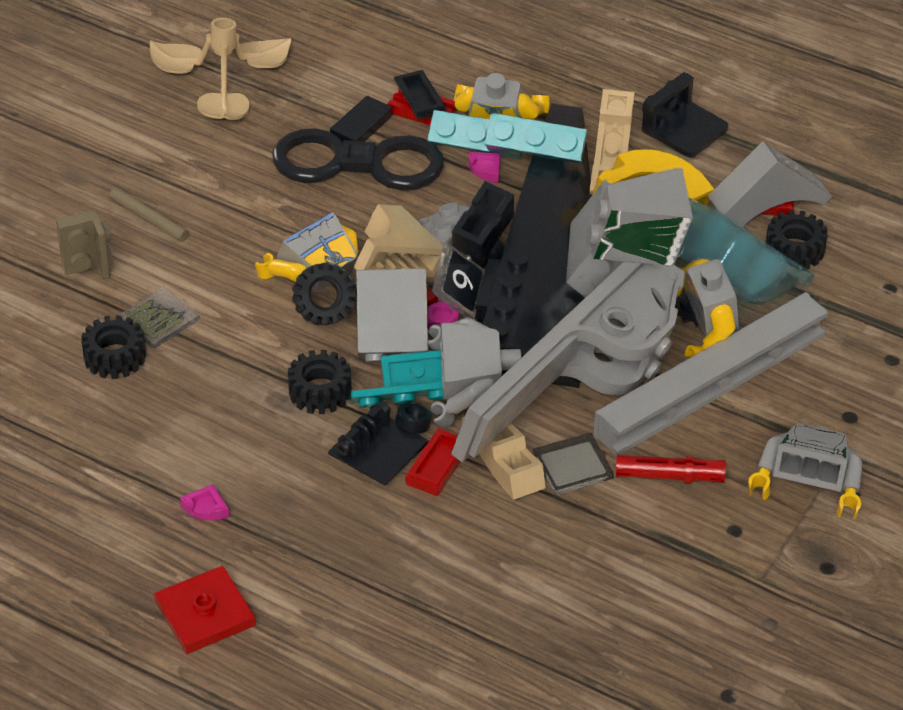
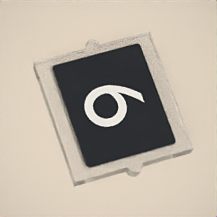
M447 243L443 247L432 293L447 303L451 310H456L466 318L476 320L475 304L485 270L472 261L470 255H464Z

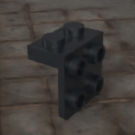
M683 72L674 80L668 81L654 95L646 98L642 106V131L682 155L692 158L728 131V122L691 102L694 77Z

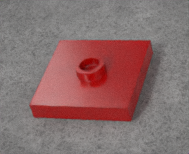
M223 565L154 593L155 603L186 654L256 626L255 616Z

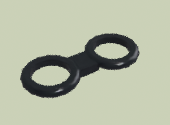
M300 129L288 133L281 138L272 151L273 164L279 173L290 180L302 183L322 182L333 178L341 171L370 173L377 182L387 188L416 190L428 186L436 180L444 166L442 153L433 143L424 138L410 135L395 136L383 140L376 145L375 142L348 140L343 142L340 137L321 129ZM303 143L323 144L335 154L333 159L326 165L308 169L297 167L286 158L289 150ZM412 150L425 155L430 164L421 173L401 176L385 170L381 162L384 157L392 152Z

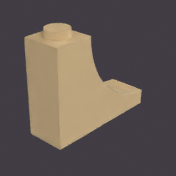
M378 204L365 230L369 238H367L354 268L356 270L426 269V277H434L448 249L402 206Z

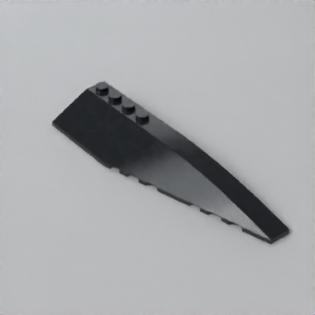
M551 104L545 122L585 129L583 108ZM586 142L581 163L533 155L517 203L483 325L496 329L499 332L500 349H520L521 358L585 299L583 295L566 282L570 225L592 196L589 194L591 179ZM508 370L502 371L501 376H503ZM559 376L551 384L579 388L581 381L568 376Z

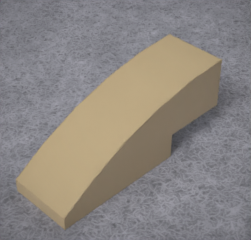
M512 423L479 453L492 475L513 500L546 488L543 464L526 448L525 436Z

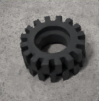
M794 210L788 211V216L781 212L778 214V218L773 217L767 229L765 244L767 256L769 258L773 257L772 262L776 265L781 261V267L787 269L788 265H793V270H799V266H803L804 270L810 269V263L814 267L818 265L819 260L822 261L824 258L828 236L827 227H823L824 222L821 219L815 221L816 216L813 214L806 217L805 211H800L799 215H795ZM789 239H800L804 242H795Z
M329 263L315 264L303 270L296 278L292 288V302L295 303L297 313H300L304 320L310 321L315 325H330L345 318L349 314L350 309L353 308L355 304L353 301L356 298V291H354L353 287L355 284L353 280H350L348 276L350 274L346 270L340 269V266ZM327 281L335 287L337 297L330 307H319L313 302L311 289L315 283Z
M116 315L115 320H110V316H105V322L101 323L99 319L93 321L94 327L88 325L85 328L86 333H82L81 336L83 358L86 368H90L92 374L95 375L99 372L100 377L105 379L107 374H111V379H118L117 374L122 373L123 377L129 376V370L135 373L139 370V365L143 366L145 362L144 357H146L144 332L137 322L133 324V319L127 317L123 321L122 316ZM109 345H123V347L115 350L104 349Z
M322 349L318 355L315 354V350L309 351L308 357L303 353L298 355V361L294 359L291 362V368L288 367V388L291 402L293 404L297 403V408L300 410L306 406L307 413L313 414L314 409H319V414H325V409L327 408L332 413L337 411L336 404L341 408L346 405V400H349L352 391L351 367L349 364H346V359L343 356L338 359V353L333 351L328 356L327 350ZM315 379H326L331 381L323 385H315L309 383L310 381Z

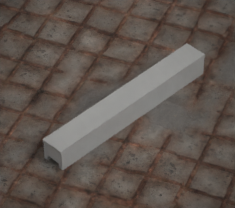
M803 293L731 334L727 339L715 343L596 411L593 437L599 439L616 456L617 454H623L824 337L826 331L820 327V321L827 318L829 312L812 299L809 293Z

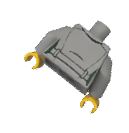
M799 423L795 424L788 433L771 437L767 441L757 466L760 471L749 477L750 496L754 488L764 487L762 499H768L771 493L769 475L773 474V477L839 492L841 490L845 491V494L840 497L836 514L840 518L843 507L848 506L854 511L853 520L857 518L861 500L856 493L860 491L862 460L851 447L847 446L845 434L829 430L824 426L814 427Z

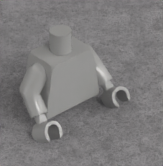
M464 318L453 323H441V327L433 325L429 328L428 333L434 339L428 340L427 344L433 351L440 350L443 399H447L446 405L442 402H434L430 407V411L435 415L442 413L440 417L435 418L433 421L442 428L449 427L454 421L455 414L470 407L501 378L502 371L509 370L521 359L520 349H500L499 332L496 329H491L471 318Z

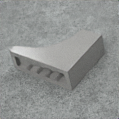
M762 141L708 197L715 206L713 209L714 214L723 223L727 224L730 221L742 228L755 216L776 205L797 200L814 201L825 205L833 196L818 176Z

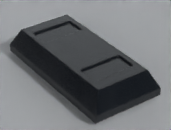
M423 70L394 77V81L418 120L432 117L434 110L443 112L446 110L445 105Z

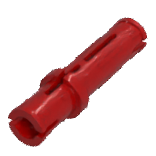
M617 454L616 478L671 479L684 481V484H692V481L725 483L726 460L693 459V455H686V458H666Z

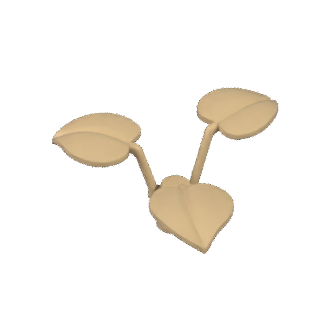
M217 18L211 22V34H206V42L202 51L193 45L162 44L150 40V56L154 64L165 72L188 73L193 70L194 65H202L211 45L214 53L221 56V94L207 93L199 97L197 101L198 111L204 116L214 119L237 120L248 114L250 103L244 94H227V55H230L232 50L236 49L239 59H247V63L252 67L275 68L281 66L286 61L291 46V38L240 44L239 34H236V22L229 18Z

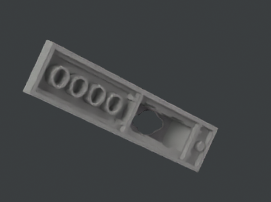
M623 262L468 408L451 454L461 462L469 456L475 458L559 376L578 379L600 393L614 396L625 395L635 390L646 378L652 380L662 367L659 359L666 354L673 342L669 337L676 322L678 309L675 308L678 289H682L685 272L675 265L666 266ZM594 353H603L609 357L610 361H601L595 357Z

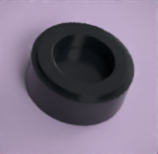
M407 403L398 407L395 423L407 432L424 433L430 428L432 414L421 405Z

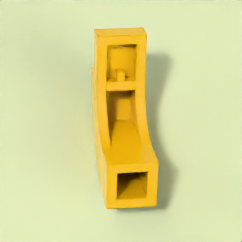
M632 150L619 154L613 169H607L597 177L592 195L604 180L614 184L673 168H682L691 211L694 214L707 207L710 200L708 196L714 191V188L699 170L675 155L658 150Z

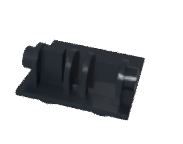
M382 401L374 403L365 416L359 417L357 422L351 425V430L338 438V442L328 451V454L386 486L427 445L428 440L416 433L407 432L398 427L394 421L390 420V406Z

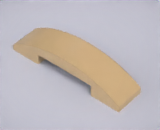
M603 89L590 195H592L597 177L603 171L613 169L619 154L628 152L634 92Z

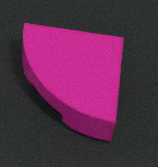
M469 152L468 163L471 171L482 180L498 183L500 154Z
M213 484L180 497L181 507L193 517L203 520H220L229 517V508Z

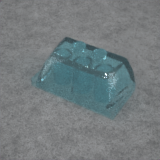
M689 198L693 219L678 253V256L686 262L690 263L703 258L710 261L719 259L735 295L745 302L757 305L781 297L797 283L805 286L810 284L815 276L813 273L712 206Z

